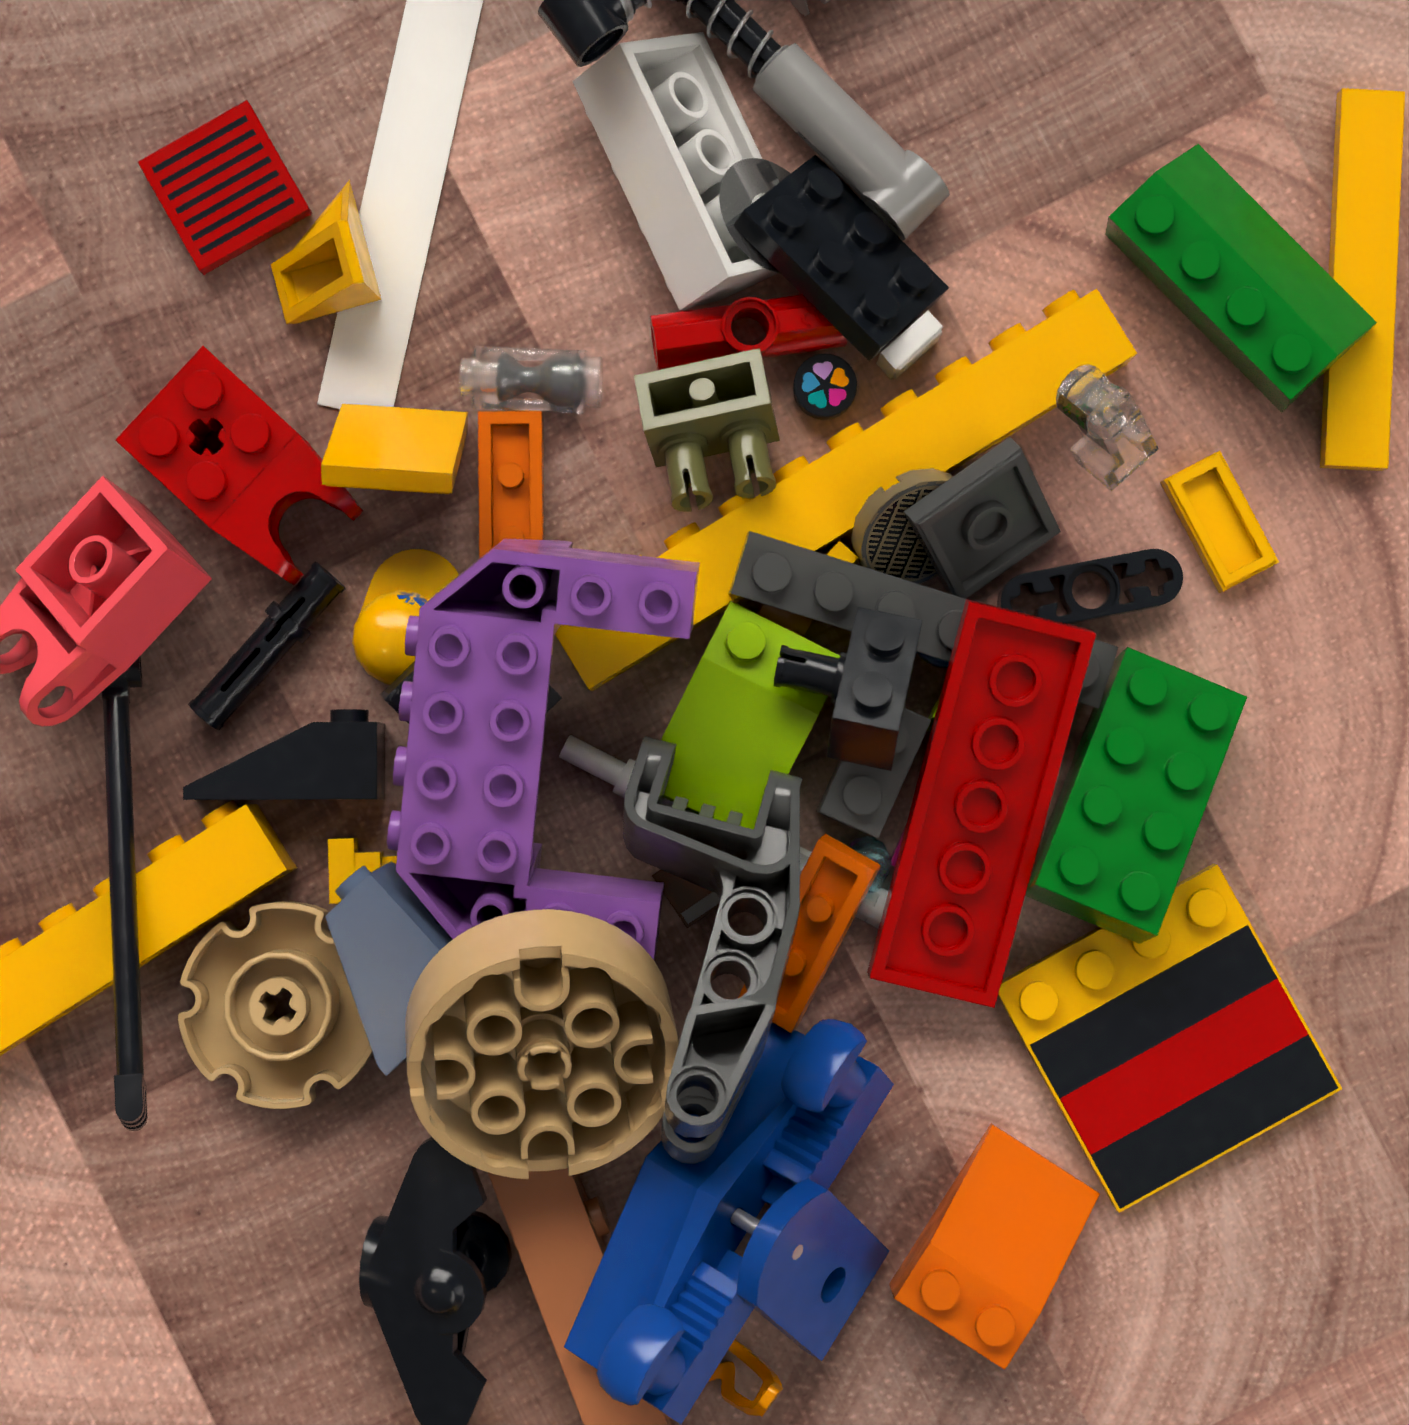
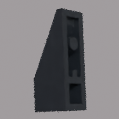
M330 710V722H311L184 786L183 800L385 799V723L369 722V710Z

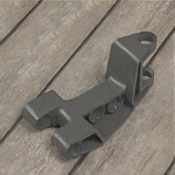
M644 736L624 798L623 839L626 848L634 858L716 893L720 901L691 1009L686 1016L667 1084L665 1110L661 1128V1140L666 1152L673 1159L681 1163L695 1164L705 1161L714 1153L762 1057L776 1010L777 1000L797 929L800 910V787L803 778L771 770L754 829L742 827V813L730 811L727 821L724 822L714 819L716 806L703 803L698 815L687 812L689 799L676 796L672 807L662 805L677 745ZM747 912L757 916L762 922L764 929L753 936H742L730 927L728 920L734 914ZM733 974L745 983L747 992L737 999H724L713 991L711 982L717 976ZM675 1132L686 1138L708 1136L703 1141L688 1143L681 1140Z

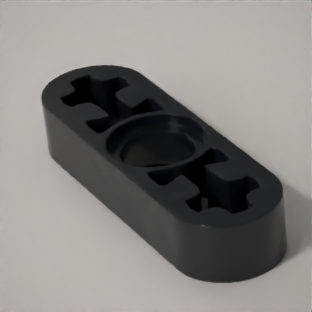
M1147 549L1023 573L1009 580L1000 590L997 607L1013 610L1011 600L1020 595L1021 585H1028L1032 595L1051 593L1055 589L1050 579L1059 577L1061 579L1059 597L1067 615H1056L1057 602L1037 608L1034 616L1065 624H1073L1146 610L1164 605L1177 596L1183 583V571L1178 560L1169 552L1161 549ZM1145 562H1152L1155 571H1166L1168 581L1158 586L1159 596H1152L1148 586H1140L1125 590L1124 593L1129 603H1119L1121 587L1118 576L1112 568L1113 566H1122L1121 579L1134 577L1144 572L1146 568ZM1094 573L1104 580L1107 587V596L1100 607L1087 609L1075 601L1072 594V585L1078 575Z

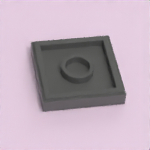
M1011 437L1004 440L904 511L946 592L965 599L1061 532L1022 448Z

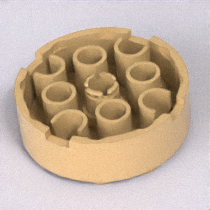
M542 909L514 912L484 921L451 940L430 960L412 990L405 1017L407 1075L410 1098L414 1110L427 1132L441 1147L464 1163L482 1171L516 1179H529L528 1171H551L568 1168L569 1176L584 1173L605 1165L631 1150L654 1129L663 1117L667 1084L679 1045L667 985L660 969L649 953L630 935L601 919L572 911Z

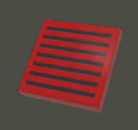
M248 100L138 161L140 168L198 270L203 275L313 214Z

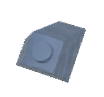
M392 861L373 872H370L365 865L355 871L336 889L335 893L342 900L325 916L376 1064L386 1076L406 1061L405 1017L412 990L430 960L453 940L396 872V864Z

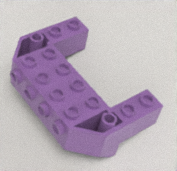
M503 539L431 597L420 608L419 616H409L405 636V655L415 656L413 682H403L399 702V720L409 722L407 747H397L393 768V785L403 786L401 811L392 810L387 834V849L397 851L396 872L452 939L466 930L498 916L528 910H564L586 914L618 927L635 939L655 960L664 891L663 882L540 868L542 844L533 843L554 635L561 625L690 639L693 628L700 563L572 548L573 542Z

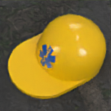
M424 549L404 550L386 559L373 575L359 617L354 624L352 644L356 659L370 676L384 684H392L415 661V656L405 655V636L409 616H419L420 608L437 592L459 576L454 566L441 555Z

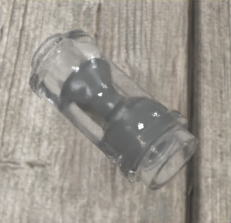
M475 345L472 358L461 359L459 372L460 395L471 396L473 409L584 414L586 408H601L602 357H588L587 350L486 347ZM518 361H540L543 363L535 367H526ZM531 392L539 395L542 399L516 397L522 393Z

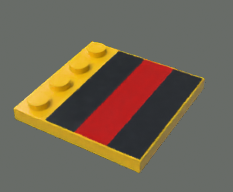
M1212 864L1177 883L1158 936L1139 944L1106 929L1097 927L1003 979L998 994L1000 1002L1118 1213L1342 1090L1341 1085L1218 864Z

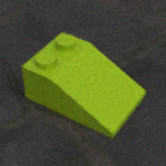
M730 601L661 738L662 741L677 745L664 798L674 802L676 796L689 799L687 809L698 815L703 803L716 806L714 819L724 822L727 821L730 811L742 813L741 826L754 829L770 771L774 770L789 774L828 697L827 695L774 686L778 657H781L779 656L781 646L786 645L789 648L840 658V655Z

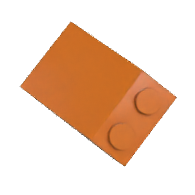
M991 1123L889 1283L894 1299L1005 1370L1039 1317L1100 1193Z

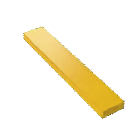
M1342 88L1337 93L1329 275L1377 323L1324 373L1320 468L1384 471L1389 466L1405 91Z

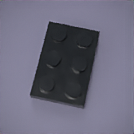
M816 155L744 209L733 224L869 362L937 303L949 289L930 267Z

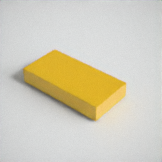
M1220 450L1160 482L1219 593L1279 563Z

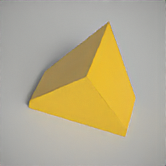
M350 179L296 246L271 264L286 324L301 323L381 300Z

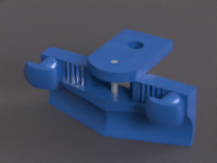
M835 1019L821 1020L804 1035L796 1030L790 1033L772 1022L762 1057L714 1153L702 1162L695 1164L681 1163L673 1159L666 1152L661 1140L645 1157L564 1345V1348L597 1369L596 1374L600 1386L613 1400L627 1405H638L640 1400L643 1399L681 1425L753 1309L759 1312L801 1349L820 1361L824 1359L889 1253V1250L828 1190L894 1085L879 1066L858 1056L867 1040L864 1034L851 1023ZM675 1132L681 1140L688 1143L703 1141L708 1136L686 1138ZM767 1203L771 1207L761 1220L757 1219V1215L764 1204ZM748 1232L751 1234V1237L742 1257L735 1253V1250Z

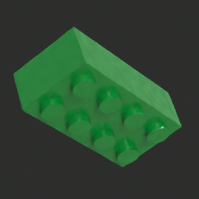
M1127 647L1114 660L1100 707H1093L1039 845L1025 896L1139 944L1158 936L1247 696Z

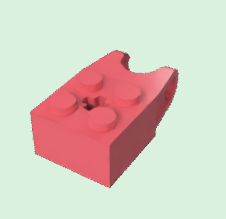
M102 476L15 569L21 576V579L0 605V642L13 634H22V637L9 652L0 655V674L12 673L36 661L21 691L19 698L20 710L33 724L42 727L54 726L65 722L76 715L119 676L125 673L212 578L147 506ZM65 686L62 697L56 703L45 708H38L41 700L53 689Z

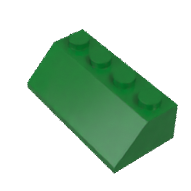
M1199 144L1157 170L1108 216L1105 235L1281 413L1377 323Z

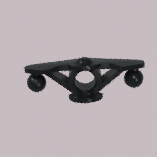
M432 1137L425 1140L414 1153L389 1217L378 1216L373 1220L368 1229L360 1260V1296L363 1304L373 1308L409 1401L420 1424L467 1425L487 1382V1379L464 1355L469 1327L472 1326L483 1311L487 1292L496 1288L509 1271L512 1252L509 1238L500 1224L487 1214L476 1211L487 1200L476 1168L451 1155Z

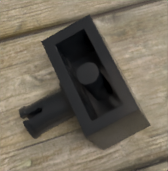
M858 607L847 653L841 652L840 658L797 650L786 645L781 646L779 655L781 657H778L774 686H783L831 696V703L835 704L827 758L889 771L892 770L923 620Z

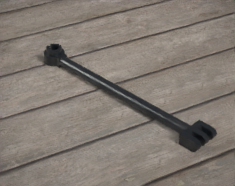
M141 656L125 673L102 691L117 1075H114L115 1111L122 1125L129 1131L142 1129L148 1120L147 1085L144 1080L129 715L130 688L142 687Z

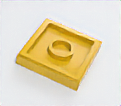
M342 404L321 463L322 485L450 494L453 492L468 432V412Z

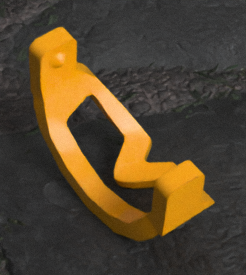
M735 1339L728 1350L763 1380L756 1398L751 1401L735 1391V1365L733 1362L720 1363L709 1381L721 1379V1395L726 1402L747 1415L763 1417L783 1390L782 1383L779 1377L763 1360Z

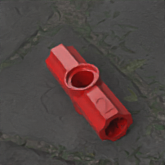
M803 295L762 300L758 297H744L735 300L731 305L650 316L651 339L657 370L760 348L762 359L767 357L845 347L847 345V339ZM752 318L762 325L765 339L755 345L742 344L733 336L731 325L738 319Z

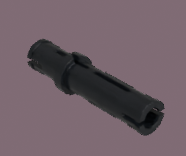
M315 561L311 565V569L280 603L273 601L267 607L265 612L269 616L240 649L230 657L224 667L200 694L189 702V707L211 727L221 730L226 720L264 680L266 675L297 641L303 644L312 633L308 628L346 587Z

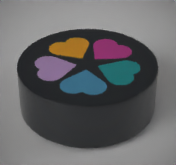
M818 354L808 358L798 368L793 383V393L797 405L810 417L820 420L834 419L845 413L852 405L857 391V379L854 370L844 359L833 354Z

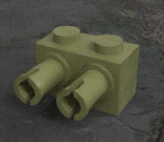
M760 348L634 375L643 431L655 466L667 467L671 490V505L674 509L683 512L692 511L688 488L691 486L693 495L696 497L698 510L705 508L712 502L713 495L709 488L704 457L729 452L735 481L734 489L738 496L742 498H755L751 480L752 473L756 474L761 496L769 494L776 488V479L772 472L767 444L780 441Z

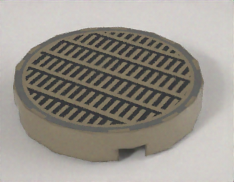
M934 468L910 470L897 476L896 478L899 483L892 485L888 490L884 491L880 487L870 495L855 518L851 536L853 549L858 556L860 564L863 567L917 584L938 576L904 511L953 476Z

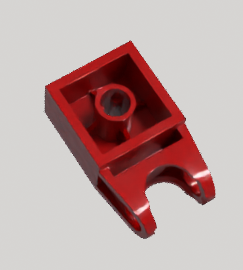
M204 346L196 352L115 439L117 443L209 528L292 585H295L304 574L294 565L290 554L283 547L280 540L279 526L286 510L298 501L317 499L335 509L341 510L353 521L363 512L361 506L345 487L322 485V459L309 442ZM219 428H222L218 434V438L223 443L222 448L216 453H213L208 448L203 452L205 436L212 430L216 432Z

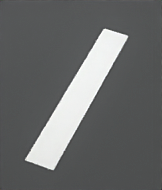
M406 0L359 213L381 300L337 312L317 405L340 409L342 404L394 407L483 0Z

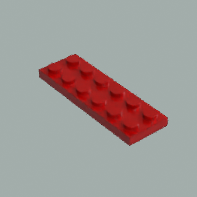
M966 599L867 971L870 979L995 1008L1097 633L1093 630Z

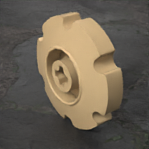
M277 901L252 906L249 909L250 921L244 930L235 927L229 920L218 923L195 947L183 970L180 983L182 986L193 991L196 1000L192 1009L178 1014L179 1028L187 1052L200 1072L209 1081H214L223 1074L233 1076L238 1083L236 1099L241 1102L270 1109H289L309 1105L316 1099L315 1086L318 1081H328L335 1089H341L362 1071L373 1055L335 943L327 927L325 916L329 912L324 908L295 901ZM288 990L293 995L289 1001V1006L296 1013H289L281 1018H277L273 1014L277 1003L270 998V995H278Z

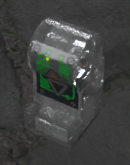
M1086 364L1079 366L1071 371L1062 381L1056 395L1057 408L1076 423L1082 435V438L1070 448V451L1081 467L1110 491H1113L1155 454L1159 448L1132 395L1123 387L1111 383L1095 365Z

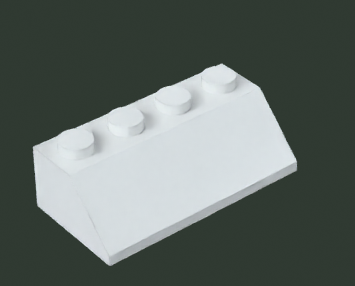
M703 32L619 43L572 81L584 105L586 115L592 122L611 163L612 170L621 184L636 216L639 228L651 248L664 276L666 286L672 293L679 310L720 301L780 273L733 226L743 210L772 189L775 184Z

